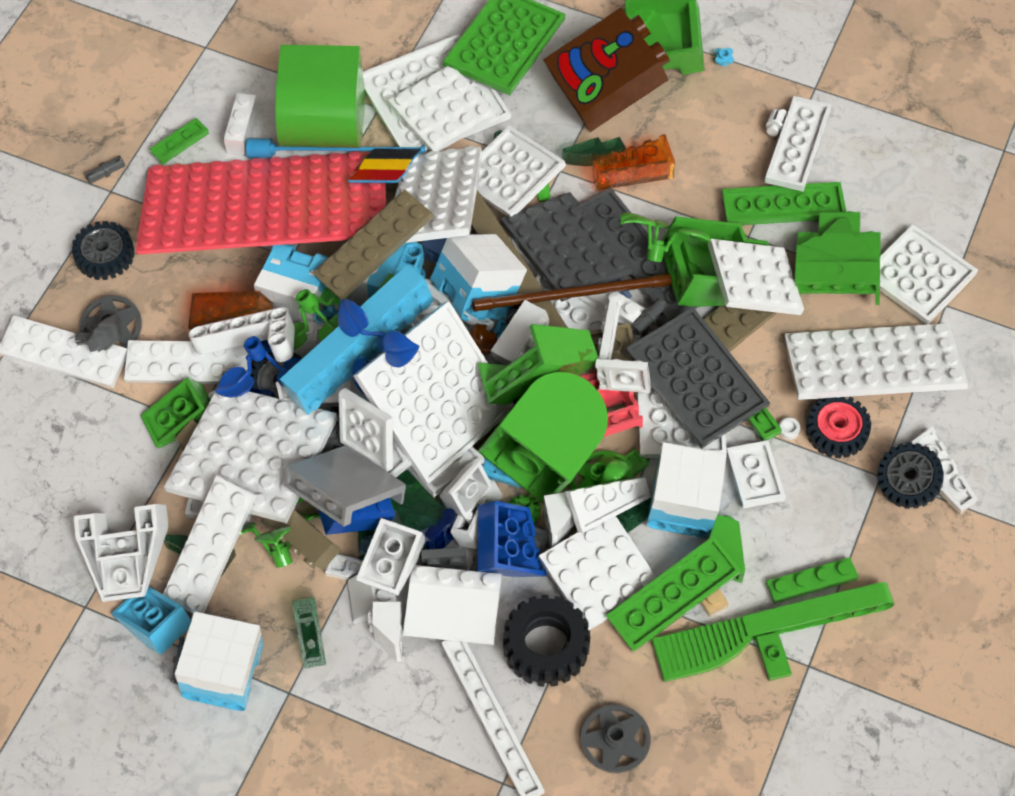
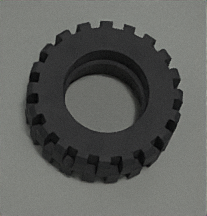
M542 595L541 599H537L534 596L529 598L528 603L522 601L517 605V610L513 609L510 612L509 620H506L504 625L503 651L504 656L507 657V664L510 668H514V674L519 678L525 676V682L529 684L535 681L538 682V686L544 687L545 683H551V687L558 686V681L562 680L563 683L570 681L571 675L577 676L580 673V669L585 666L587 655H589L590 630H588L589 624L587 619L583 618V612L579 608L573 609L574 603L569 600L565 603L562 601V597L555 596L554 599L549 598V595ZM552 626L561 630L566 635L568 645L558 654L543 656L534 653L527 647L525 637L537 627Z

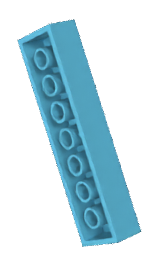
M408 264L360 306L366 313L369 322L364 330L371 332L383 331L386 334L393 330L400 332L408 324H411L434 301L425 278ZM338 326L280 378L291 400L307 415L318 409L324 400L332 396L344 382L351 379L352 368L356 360L365 358L369 361L376 353L381 351L377 346L379 336L362 335L359 332L357 336L350 337Z

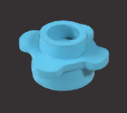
M731 48L715 49V62L717 64L727 66L734 62L732 57L733 50Z

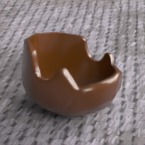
M474 324L468 330L469 334L483 355L491 354V349L498 340L496 333L487 331L486 324Z

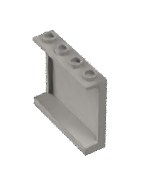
M346 445L287 465L284 477L285 487L342 526L351 524L353 511L384 499L392 498L399 504H403L406 488L405 483Z

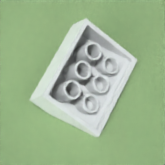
M415 565L409 582L403 636L494 645L502 574Z

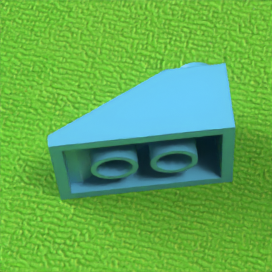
M148 587L146 596L126 599L111 613L117 621L159 655L183 635L191 624V619L181 605L151 587Z

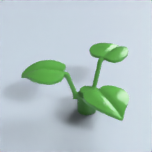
M627 212L622 213L620 216L621 225L626 223L647 225L648 252L646 259L662 262L664 251L668 252L677 234L697 236L708 241L712 239L708 233L702 230L681 227V229L674 231L667 244L664 245V240L658 239L659 227L668 229L670 227L668 222L652 220L642 215ZM651 226H654V227H655V233H654V238H653V239H652V233H651Z
M328 288L325 289L320 298L314 293L312 294L308 289H304L296 295L295 300L300 305L298 309L301 312L303 322L294 323V350L300 348L308 338L306 333L309 331L305 312L309 314L317 313L326 323L318 332L319 340L323 341L339 326L338 314L328 321L318 310L319 303L327 307L331 304L338 305L341 303V300Z
M319 513L302 515L308 521L313 518H320ZM256 523L244 524L239 535L246 532L255 533L257 537L254 540L263 544L269 556L273 557L276 568L284 567L293 562L289 552L290 542L286 541V544L283 541L279 542L281 537L291 530V526L280 527L271 532L260 534L255 528Z

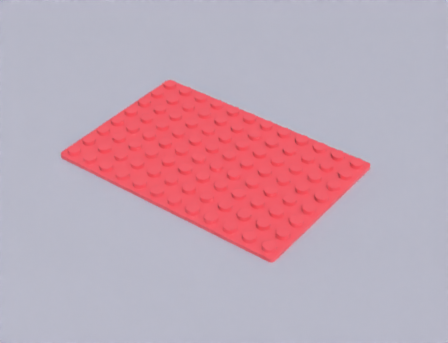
M353 151L346 154L331 153L330 155L313 154L302 157L295 155L287 158L272 157L271 159L254 158L243 161L236 159L229 162H195L185 165L177 163L170 166L154 165L148 168L136 253L141 255L349 240L386 206L385 183H348V180L358 171L364 159L372 151L360 153Z

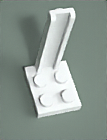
M610 295L609 303L605 304L606 321H602L601 331L603 338H599L598 350H600V355H598L599 359H596L595 368L598 371L597 378L600 381L599 388L600 390L650 393L651 381L648 362L639 360H611L620 308L618 306V297Z

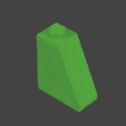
M718 514L709 539L715 536L739 566L742 573L732 580L742 583L745 574V563L739 521L730 516Z

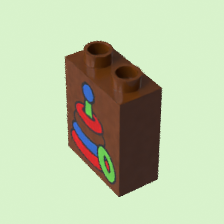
M619 8L543 59L553 78L590 132L668 81L662 67L670 61L668 55L658 41L651 46L646 43L644 38L651 33L642 18L637 15L630 20L622 8Z

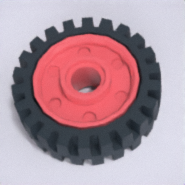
M845 397L819 399L816 405L812 406L807 418L806 434L809 435V442H813L815 449L819 447L820 453L828 452V457L836 454V458H841L842 455L847 458L850 457V454H857L858 450L861 451L871 431L870 414H866L867 409L865 406L861 408V403L859 401L854 403V398L849 397L848 400Z

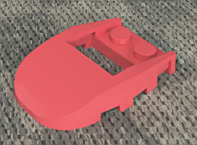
M598 372L580 375V377L586 379L598 390L605 402L606 408L621 403L625 405L624 408L607 413L608 423L604 437L636 426L639 428L643 427L642 415L639 416V406L633 392L600 390V381L597 378Z

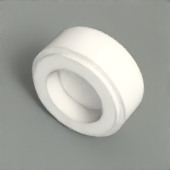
M784 418L779 424L782 429L780 436L787 440L795 439L800 432L799 422L794 418Z

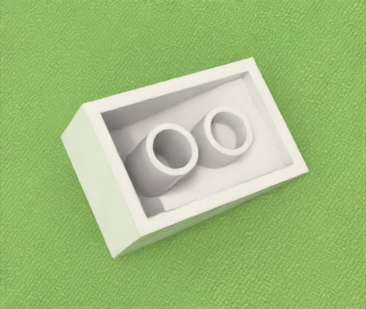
M381 518L356 581L398 596L418 561L426 541L423 532Z

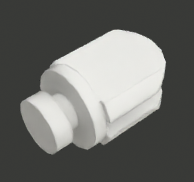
M773 108L766 123L768 135L777 136L781 133L787 117L785 109Z

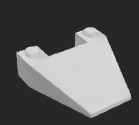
M152 504L134 507L136 530L108 534L106 514L91 513L74 516L76 540L102 602L146 596L168 530L166 505Z

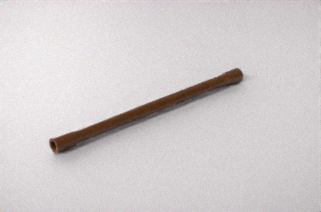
M661 274L646 278L525 294L472 299V309L474 312L499 307L522 305L524 300L530 303L649 287L670 286L672 279L670 274Z

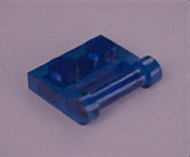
M445 509L442 514L443 518L435 526L431 525L425 533L426 550L444 549L454 539L450 532L456 519V513L453 509Z

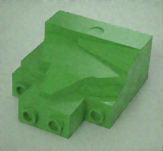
M625 0L623 11L631 20L639 15L651 33L644 38L646 43L651 46L658 41L668 55L670 61L662 66L664 70L670 68L680 70L682 75L705 71L700 9L697 0Z
M819 212V232H798L795 286L798 288L800 298L801 294H876L875 305H880L881 232H860V212Z
M678 216L674 217L662 239L664 240V245H666L674 231L683 227L702 230L708 233L712 239L769 246L768 241L746 239V234L739 223ZM677 234L668 252L664 251L663 257L672 279L671 284L678 305L694 307L725 305L708 248L709 241L692 235Z
M531 324L529 327L535 343L532 349L510 365L478 364L488 403L509 405L523 395L533 382L546 374L567 372L579 376L594 366L596 359L599 358L589 330Z

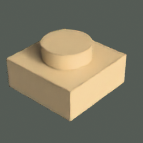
M719 589L701 602V605L707 615L711 616L727 608L729 603Z

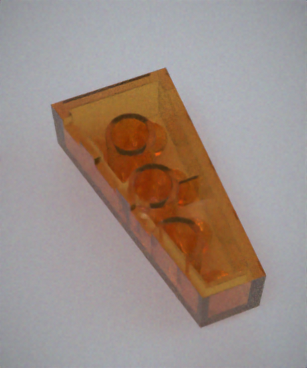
M666 134L660 135L659 139L651 141V139L644 141L643 145L638 147H627L624 152H614L594 159L592 177L597 191L674 178L675 160Z
M260 291L192 293L188 329L192 330L201 325L273 309V302Z

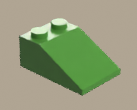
M187 377L140 416L156 448H161L177 441L175 438L191 419L199 423L211 400L208 399L202 384Z

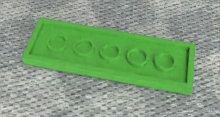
M841 182L806 184L804 192L781 186L722 189L721 193L726 222L739 223L741 225L819 221V212H846Z
M712 536L608 613L606 617L634 653L742 573V570L716 537Z

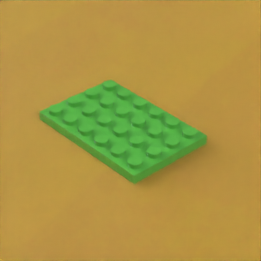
M489 0L444 59L443 66L451 67L464 76L511 95L564 22L566 14L534 0Z

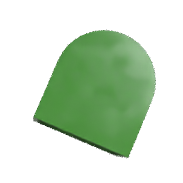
M280 45L275 99L276 130L280 147L360 148L363 136L366 97L360 46Z
M567 372L546 374L533 382L479 448L478 452L544 504V496L557 494L564 489L603 439L608 423L605 402L598 390L590 382L578 375Z

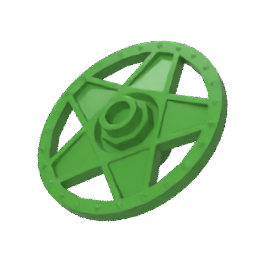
M614 451L594 452L578 471V474L584 481L577 489L599 485L605 467L615 458L621 459L630 467L627 474L621 480L634 478L632 465L620 453ZM602 457L599 460V462L595 463L594 465L587 463L592 459ZM575 477L569 483L571 490L576 489Z

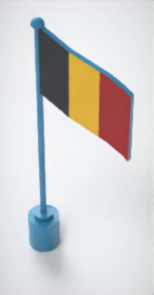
M247 138L246 142L247 158H272L273 154H276V150L372 151L364 159L358 171L348 180V183H397L406 174L412 161L426 150L424 146L360 148L276 146V143L272 142L271 138Z

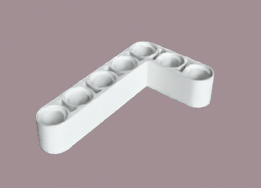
M280 307L193 328L189 332V337L198 354L244 345L248 338L258 337L260 341L268 340L277 362H284L293 356L295 327L288 309Z

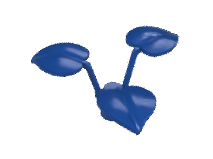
M347 298L341 300L338 311V323L346 335L355 337L360 332L362 335L379 336L377 346L381 351L371 358L369 362L383 351L386 352L385 357L388 364L395 368L405 366L414 358L420 347L418 344L395 330L386 334L383 331H365L364 329L368 326L369 322L364 310ZM359 358L355 361L352 368V376L369 363L365 358ZM353 377V380H354V382H355L357 388H358L363 394H365V393L363 392V390L361 389V387L359 386V384L357 383V381L355 380V378Z
M250 337L244 342V348L248 353L245 357L247 360V371L243 367L229 369L222 376L215 392L218 395L230 398L246 394L254 384V379L250 376L252 372L251 360L259 362L265 357L280 370L277 375V381L284 387L280 378L293 368L301 358H290L281 367L268 354V352H272L268 340L260 341L258 337Z

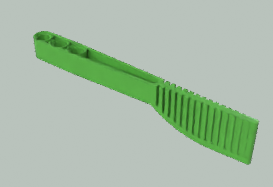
M880 582L745 615L741 618L737 617L734 620H725L717 624L713 623L704 627H696L687 631L684 630L653 638L652 643L663 680L667 682L706 673L727 664L740 655L752 640H756L757 636L775 632L784 634L890 609L895 604L888 584Z

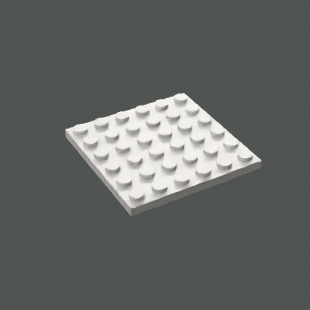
M460 34L363 71L365 94L397 147L424 146L426 150L420 154L430 152L388 105V100L445 68L443 61L461 38ZM462 75L497 113V118L465 137L511 119L510 111L494 88Z
M449 301L441 304L404 334L408 339L420 346L416 355L408 364L399 368L392 367L386 361V352L383 351L353 375L370 403L393 418V438L411 462L412 467L423 484H429L495 427L514 406L513 402L509 405L488 403L478 369L479 363L488 362Z
M249 391L242 396L233 398L223 397L215 392L164 488L166 492L204 502L216 475H220L257 494L249 514L287 523L300 496L284 486L286 466L321 454L338 420V415L335 412L316 409L307 415L294 402Z

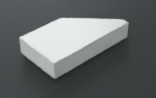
M337 554L327 566L325 574L326 576L348 580L359 573L364 560Z

